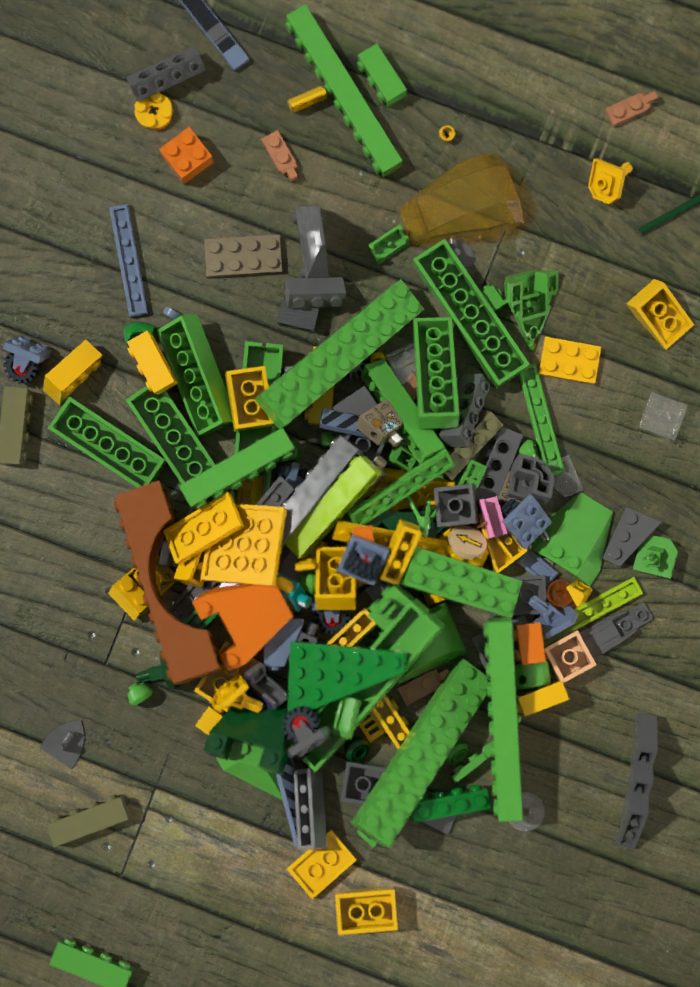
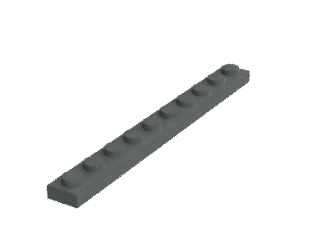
M280 476L256 505L281 507L291 496L295 487ZM204 581L202 588L188 586L169 610L175 617L184 622L195 610L192 601L197 595L214 588L218 582Z

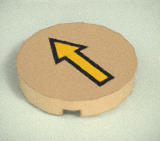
M470 526L455 527L448 537L449 546L451 545L452 551L461 558H479L487 547L484 535Z

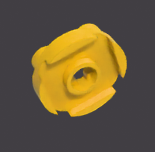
M160 92L135 103V116L142 127L161 130L170 123L173 113L172 105L169 99ZM152 107L158 108L157 115L149 114Z

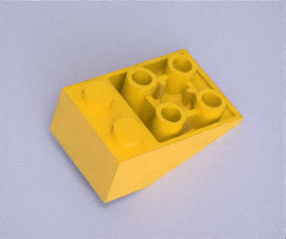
M157 555L156 582L162 597L178 580L174 579L175 573L169 566L159 564L160 557ZM137 568L130 570L108 592L134 621L149 609V605L146 606L143 600L144 589L139 586L137 580L139 575Z

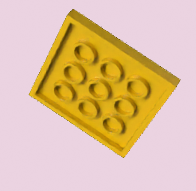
M235 504L244 527L205 550L201 580L275 587L287 509L284 507Z

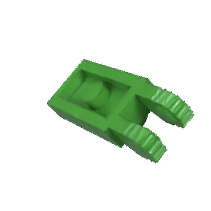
M491 743L483 747L482 754L478 755L476 752L468 759L470 763L465 767L461 764L452 771L454 773L452 779L455 782L460 781L491 757Z

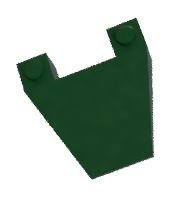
M249 687L245 693L248 697L263 703L261 711L257 713L244 707L239 709L232 706L210 730L203 751L210 756L228 760L234 741L262 748L264 750L258 766L263 771L282 776L288 759V735L284 734L285 728L282 727L284 724L283 719L287 714L288 699L276 710H273L267 706L264 699L259 698Z

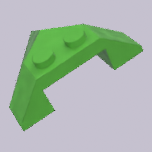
M558 270L526 271L505 277V298L530 351L533 352L536 347L534 341L538 334H541L551 309L549 305L553 295L556 296L558 291Z
M235 741L233 742L228 760L216 757L223 771L282 800L276 774L263 771L258 766L264 749Z

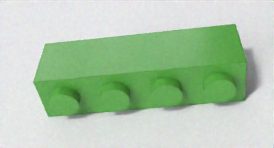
M70 938L61 939L58 942L49 964L103 987H127L134 969L126 961L120 960L118 962L113 960L112 956L107 953L98 954L94 952L92 947L76 945V941Z

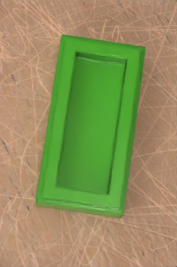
M348 696L341 698L331 734L347 739L352 738L361 700Z

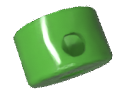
M548 661L514 666L515 689L551 684Z

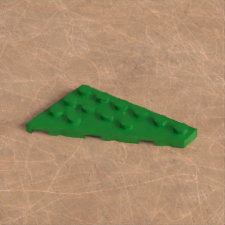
M291 641L287 713L299 706L316 709L406 672L407 652Z

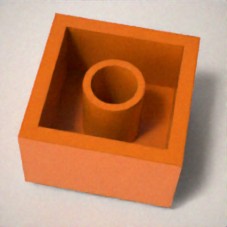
M190 127L159 149L163 159L183 184H186L214 163L212 155Z
M532 623L513 626V642H515L516 649L513 650L514 661H518V665L546 662L541 624Z

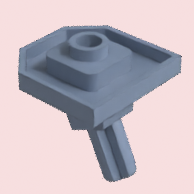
M535 595L529 599V605L537 610L541 616L533 622L541 624L542 634L547 639L573 625L578 618L576 612L570 606L555 608L549 602L546 603Z

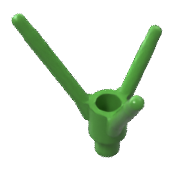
M409 495L406 498L417 518L419 528H421V536H428L431 524L436 517V509L429 517L431 501L428 500L425 516H420Z

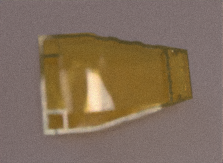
M495 153L478 155L463 160L421 190L398 210L411 245L435 243L443 239L448 241L451 238L471 239L481 236L489 237L524 224L520 199L508 168L500 156Z

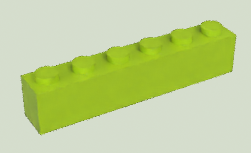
M357 456L350 462L348 470L339 474L337 477L338 481L329 487L324 497L317 502L285 542V545L298 558H306L336 525L337 520H340L382 474L366 456Z

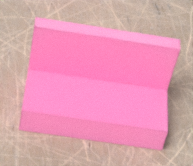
M497 496L479 500L478 506L482 520L487 523L484 527L488 539L508 534L506 526L502 522L504 519Z

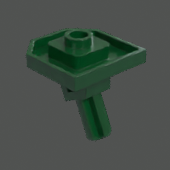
M161 653V665L137 673L136 680L139 683L165 678L169 690L179 687L178 684H173V681H169L166 670L169 668L167 662H163Z

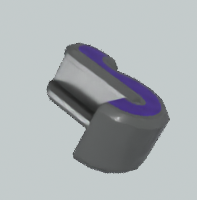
M256 662L245 672V680L248 686L259 698L265 700L269 708L276 710L288 699L286 691L266 674L265 664L262 662Z

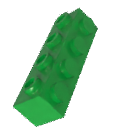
M476 784L466 789L453 788L450 792L443 793V791L433 792L432 795H422L410 814L409 819L416 823L490 809L488 789L480 784Z

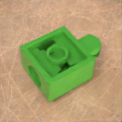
M390 583L381 594L384 596L382 600L377 598L368 608L371 611L368 617L384 631L407 604L415 598L401 585L393 586Z

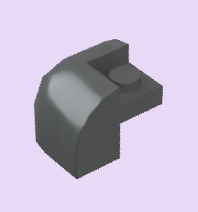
M520 453L515 459L509 474L507 497L523 501L528 495H531L539 505L546 504L552 497L554 474L546 466L545 461Z

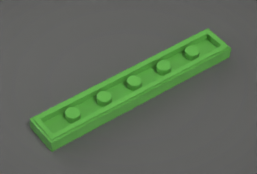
M533 363L518 375L541 460L545 461L552 474H563L565 471L537 365Z
M444 448L346 513L353 523L365 525L455 466V463Z

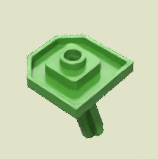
M654 535L649 536L638 548L633 571L671 579L678 551L671 539Z

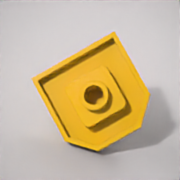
M598 158L594 159L588 184L593 198L606 204H611L621 198L625 176L633 169L630 163L626 162L621 167H618Z
M239 672L231 680L224 683L211 700L213 707L217 711L231 705L239 709L244 707L259 713L263 706L261 701L246 695L244 691L249 687Z

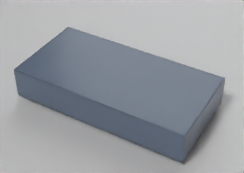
M530 549L516 562L531 576L545 575L546 587L558 574L556 570Z

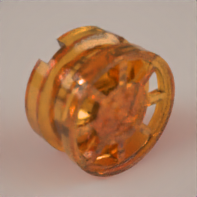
M565 580L551 582L546 588L547 601L555 607L568 605L572 601V597L567 590V586L570 583Z

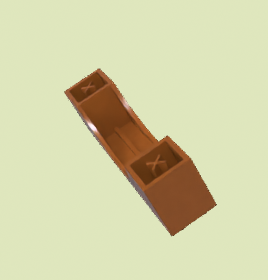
M156 481L115 495L114 507L117 513L120 512L122 520H119L122 531H126L128 537L125 539L127 548L131 549L133 553L131 561L133 567L138 569L139 575L137 580L139 586L143 587L145 592L143 600L146 606L149 605L151 611L149 619L152 625L155 624L157 630L154 634L157 643H161L163 649L160 653L163 662H167L169 668L166 670L169 681H173V684L181 685L225 670L213 632L192 628L180 621L165 605L158 590L156 560L159 548L165 538L163 531L177 523L167 487L162 482Z

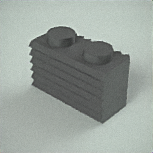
M282 300L277 325L314 333L319 308H288L287 302Z

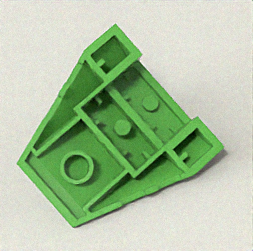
M579 492L549 517L552 523L545 530L549 536V541L546 539V542H544L539 535L531 543L532 548L530 550L539 556H544L590 587L601 568L613 511L584 493Z

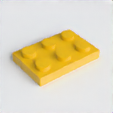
M545 337L538 373L542 376L594 385L601 347Z
M332 830L326 833L327 849L307 850L287 867L288 872L311 899L357 860Z

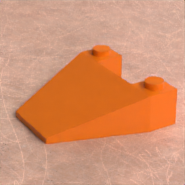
M248 584L215 587L197 595L192 601L201 619L219 612L234 640V643L225 646L220 653L228 671L246 664L293 617L277 584H275V587Z

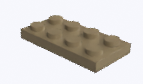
M280 234L204 239L207 278L282 273Z

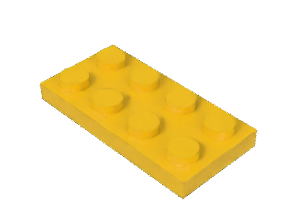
M226 492L168 527L163 532L175 563L181 565L241 529L244 525L232 495Z

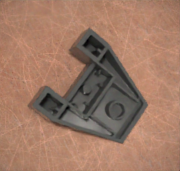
M318 203L295 206V213H292L293 223L298 225L304 263V267L300 268L302 278H329L320 206Z

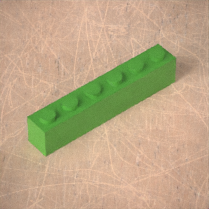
M384 358L365 365L360 377L378 404L385 399L390 402L403 423L399 435L418 463H423L443 450L445 447L434 433L433 428L419 429L418 408Z

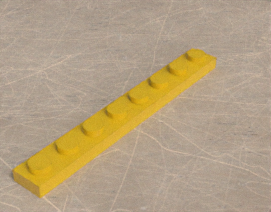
M337 520L333 531V539L349 542L353 534V527L366 525ZM373 527L374 542L388 548L395 531ZM420 536L416 545L418 548L478 567H483L488 556V549L486 548L483 555L479 558H461L452 551L448 541Z

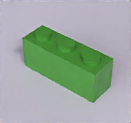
M378 44L358 54L357 66L362 73L365 72L367 75V82L371 88L374 87L378 92L376 94L377 98L381 103H385L389 107L406 97L407 89Z

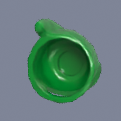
M145 322L128 323L123 330L126 345L129 348L127 342L145 331L151 332L156 339V330L160 329V327Z

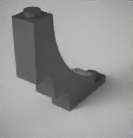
M638 712L633 724L631 766L620 818V829L616 837V846L635 849L649 815V793L653 785V763L658 753L657 715Z

